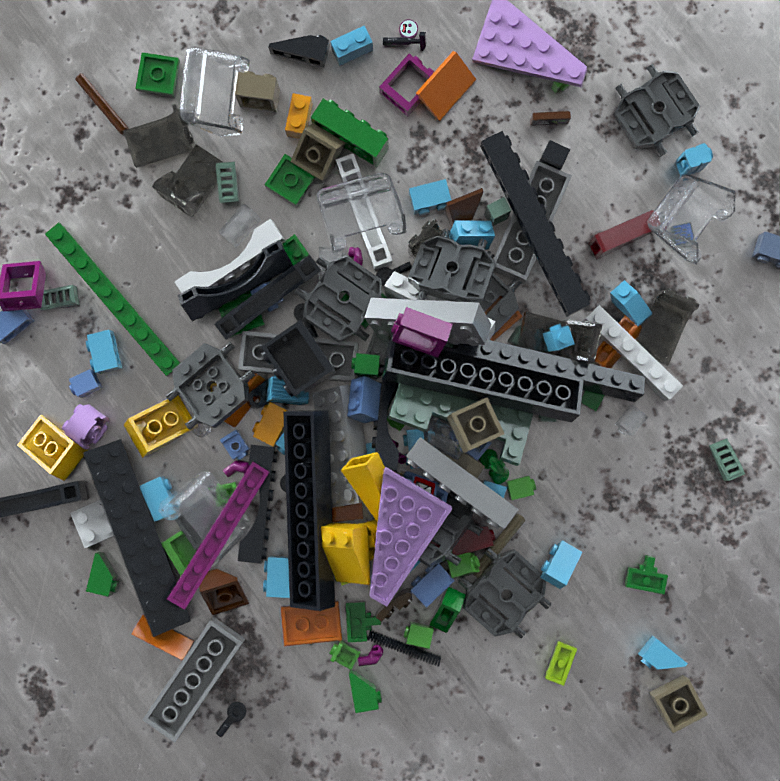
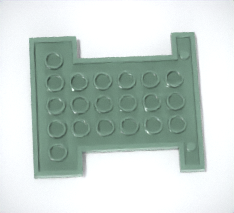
M446 343V347L453 348V344ZM399 383L388 419L426 432L431 415L448 421L447 416L478 401ZM491 404L505 433L495 438L504 442L499 460L518 466L521 462L533 414Z

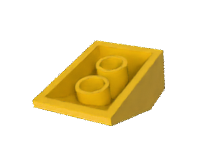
M178 395L172 401L167 399L128 418L124 423V427L140 455L144 458L190 432L191 430L186 427L185 423L191 420L192 417Z
M43 415L37 418L17 444L49 474L63 481L67 479L83 458V452L88 451L67 437L65 431Z
M336 522L321 526L322 547L336 581L364 585L371 584L367 525Z

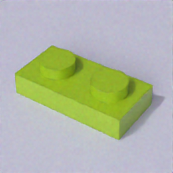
M558 641L545 679L564 686L577 648Z

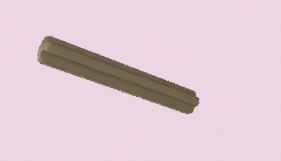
M516 514L490 549L499 554L525 522V518L520 514ZM485 554L479 560L480 572L473 574L477 578L492 563V560Z

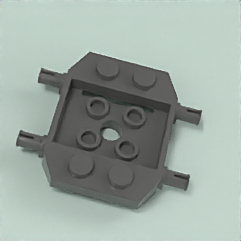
M651 64L646 69L652 78L645 84L628 93L622 84L615 88L621 96V101L613 115L636 149L654 147L660 157L667 153L662 145L663 140L683 127L688 129L692 137L699 133L693 122L701 106L678 72H658L654 64ZM633 102L635 103L638 110L641 112V114L653 130L654 134H651V132L649 131V129L647 128V126L645 125V123L633 107ZM654 105H662L663 112H656Z
M443 229L441 236L423 241L408 276V282L419 291L417 300H425L427 295L454 302L483 303L496 267V262L485 250L487 241L484 239L483 242V239H480L478 247L474 245H460L448 238L451 233L448 229L447 232L446 229ZM473 259H476L467 287L465 290H462L467 275L469 273L470 267L472 265ZM454 265L457 267V270L450 272L447 270V267Z
M473 259L466 280L471 276L476 259ZM453 266L449 271H456L457 267ZM493 273L483 303H480L485 312L500 296L503 297L486 314L488 318L495 321V333L519 309L514 292L522 282L517 277L510 285H506Z
M347 255L335 259L333 262H328L320 256L316 263L325 268L326 272L313 291L308 293L300 287L295 291V294L305 301L303 319L338 343L353 335H357L366 341L370 335L360 329V325L365 319L370 299L382 297L381 279ZM342 292L346 293L349 296V300L346 302L341 301L339 294ZM319 300L320 302L328 306L330 309L344 317L350 323L347 324L342 319H340L339 317L325 309L323 306L318 304L317 301Z
M231 342L222 349L204 343L172 370L175 387L165 396L169 401H172L175 397L181 395L194 414L193 418L185 423L189 430L198 423H204L216 428L248 402L249 386L247 382L256 375L250 369L246 374L240 376L234 369L227 356L235 348ZM217 361V363L213 367H210L207 370V372H205L201 377L194 380L190 386L188 385L189 382H191L195 377H197L213 362ZM216 383V389L210 392L211 384Z
M452 491L448 493L446 503L451 505L453 509L432 539L440 547L438 548L429 543L418 559L429 568L445 560H449L458 566L461 558L452 553L453 548L467 530H471L478 536L483 531V528L474 524L472 519L473 511L470 510L472 506L469 503L463 505L454 498L456 494Z
M488 547L487 550L491 555L486 550L484 554L492 560V563L473 584L466 580L464 576L461 577V580H458V583L466 589L463 608L495 637L514 632L519 638H523L518 631L523 635L526 632L518 625L522 622L525 615L538 603L545 609L549 607L544 602L549 606L552 604L544 597L546 581L540 578L541 573L515 549L502 554H496ZM506 567V568H507L512 574H514L522 583H524V584L532 591V593L530 594V593H529L524 587H522L514 578H512L503 568ZM509 589L511 596L508 599H503L501 597L502 591ZM480 594L483 595V596H484L490 603H492L500 612H502V613L508 618V620H506L505 618H503L496 610H494V609H493L486 601H484L479 595H480Z

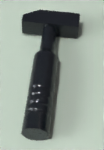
M420 32L419 39L383 37V45L420 44V50L424 51L427 44L426 32Z

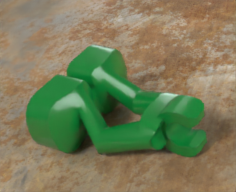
M487 449L479 458V461L485 466V469L490 468L488 475L496 484H502L508 479L509 470L505 467L504 461L498 460V454L495 450Z

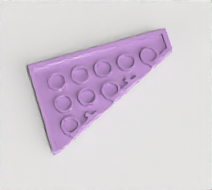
M492 0L472 59L474 63L582 87L587 72L586 65L508 0Z
M387 467L383 470L370 585V597L386 607L453 509L451 505Z

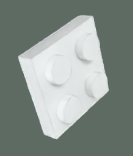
M100 500L70 513L84 548L114 536Z

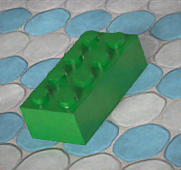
M323 98L311 116L312 124H316L344 141L345 145L343 148L377 168L389 150L387 134L379 129L377 131L374 130L363 119L361 121L358 120L351 111L347 109L343 111L333 100L329 99L327 101Z

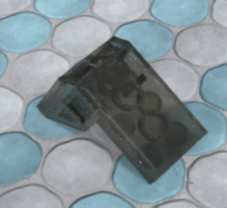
M196 144L176 173L171 171L157 179L152 188L160 197L192 217L197 213L217 184L216 163H222L223 161Z
M524 312L517 346L585 363H595L602 324L574 320L560 321ZM561 324V327L569 326L575 344L558 351L548 352L542 333L550 331L549 327Z

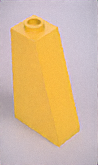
M378 452L351 458L341 469L343 475L377 522L383 470L385 468Z

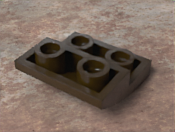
M410 588L397 592L387 607L382 604L376 611V618L382 622L385 618L388 620L391 617L395 607L399 610L403 607L407 608L413 600Z

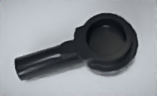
M409 261L394 269L383 267L377 271L376 276L381 279V285L384 286L394 271L401 274L412 269V265Z
M305 303L298 304L294 308V317L304 323L313 338H318L314 326L303 319Z
M236 701L229 705L227 709L228 717L216 732L219 737H223L234 721L238 722L245 718L247 709L243 703Z

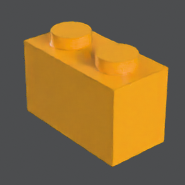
M292 94L285 127L287 137L300 139L303 130L309 126L313 106L310 96Z
M271 402L269 405L266 404L261 411V415H263L261 421H257L252 429V432H254L253 437L276 447L277 444L275 443L284 431L283 412L288 410Z

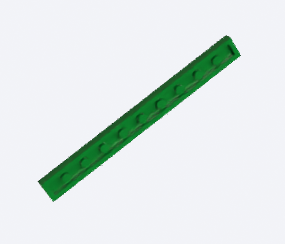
M58 222L45 233L47 238L165 376L171 375L173 373L172 370L180 364V361L66 228Z

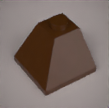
M483 188L446 202L445 213L451 228L455 220L473 221L482 199Z
M219 569L208 571L199 586L200 594L212 615L249 604V600L238 578Z

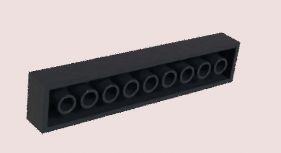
M394 334L388 343L382 380L474 401L488 398L492 405L571 423L580 416L583 378L444 346L439 356L435 357L392 341Z
M329 410L284 411L290 607L322 611L335 607L334 573L322 547L321 526L332 524Z
M119 439L83 452V457L151 635L155 637L190 622L187 609L184 610L167 600L176 585V581L122 440Z

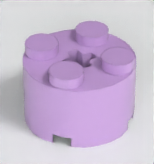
M79 404L74 409V414L70 420L63 424L62 430L65 431L67 437L83 449H89L91 447L88 445L91 443L96 444L106 432L108 426L105 423L106 421L109 422V418L89 404L84 406Z

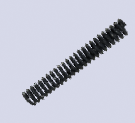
M374 630L369 632L368 641L371 639V642L379 643V645L382 644V646L385 645V647L388 646V649L391 647V650L394 648L395 651L397 648V652L400 649V653L408 654V656L411 655V657L414 656V658L417 656V660L420 657V661L423 658V662L426 659V663L429 660V664L432 661V665H437V667L440 665L441 656L435 655V653L433 655L432 652L429 654V651L415 648V646L412 647V645L409 646V644L406 645V642L403 644V641L400 643V640L397 641V639L386 637V635L374 633Z

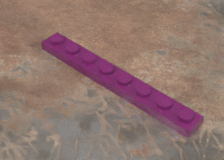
M255 462L250 464L167 600L184 610L186 609L266 479L269 471Z

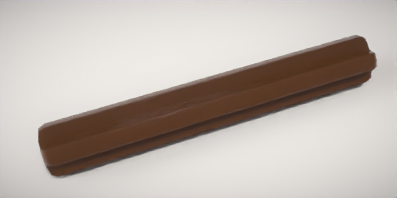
M83 73L76 76L75 80L118 132L122 135L129 130L127 125Z

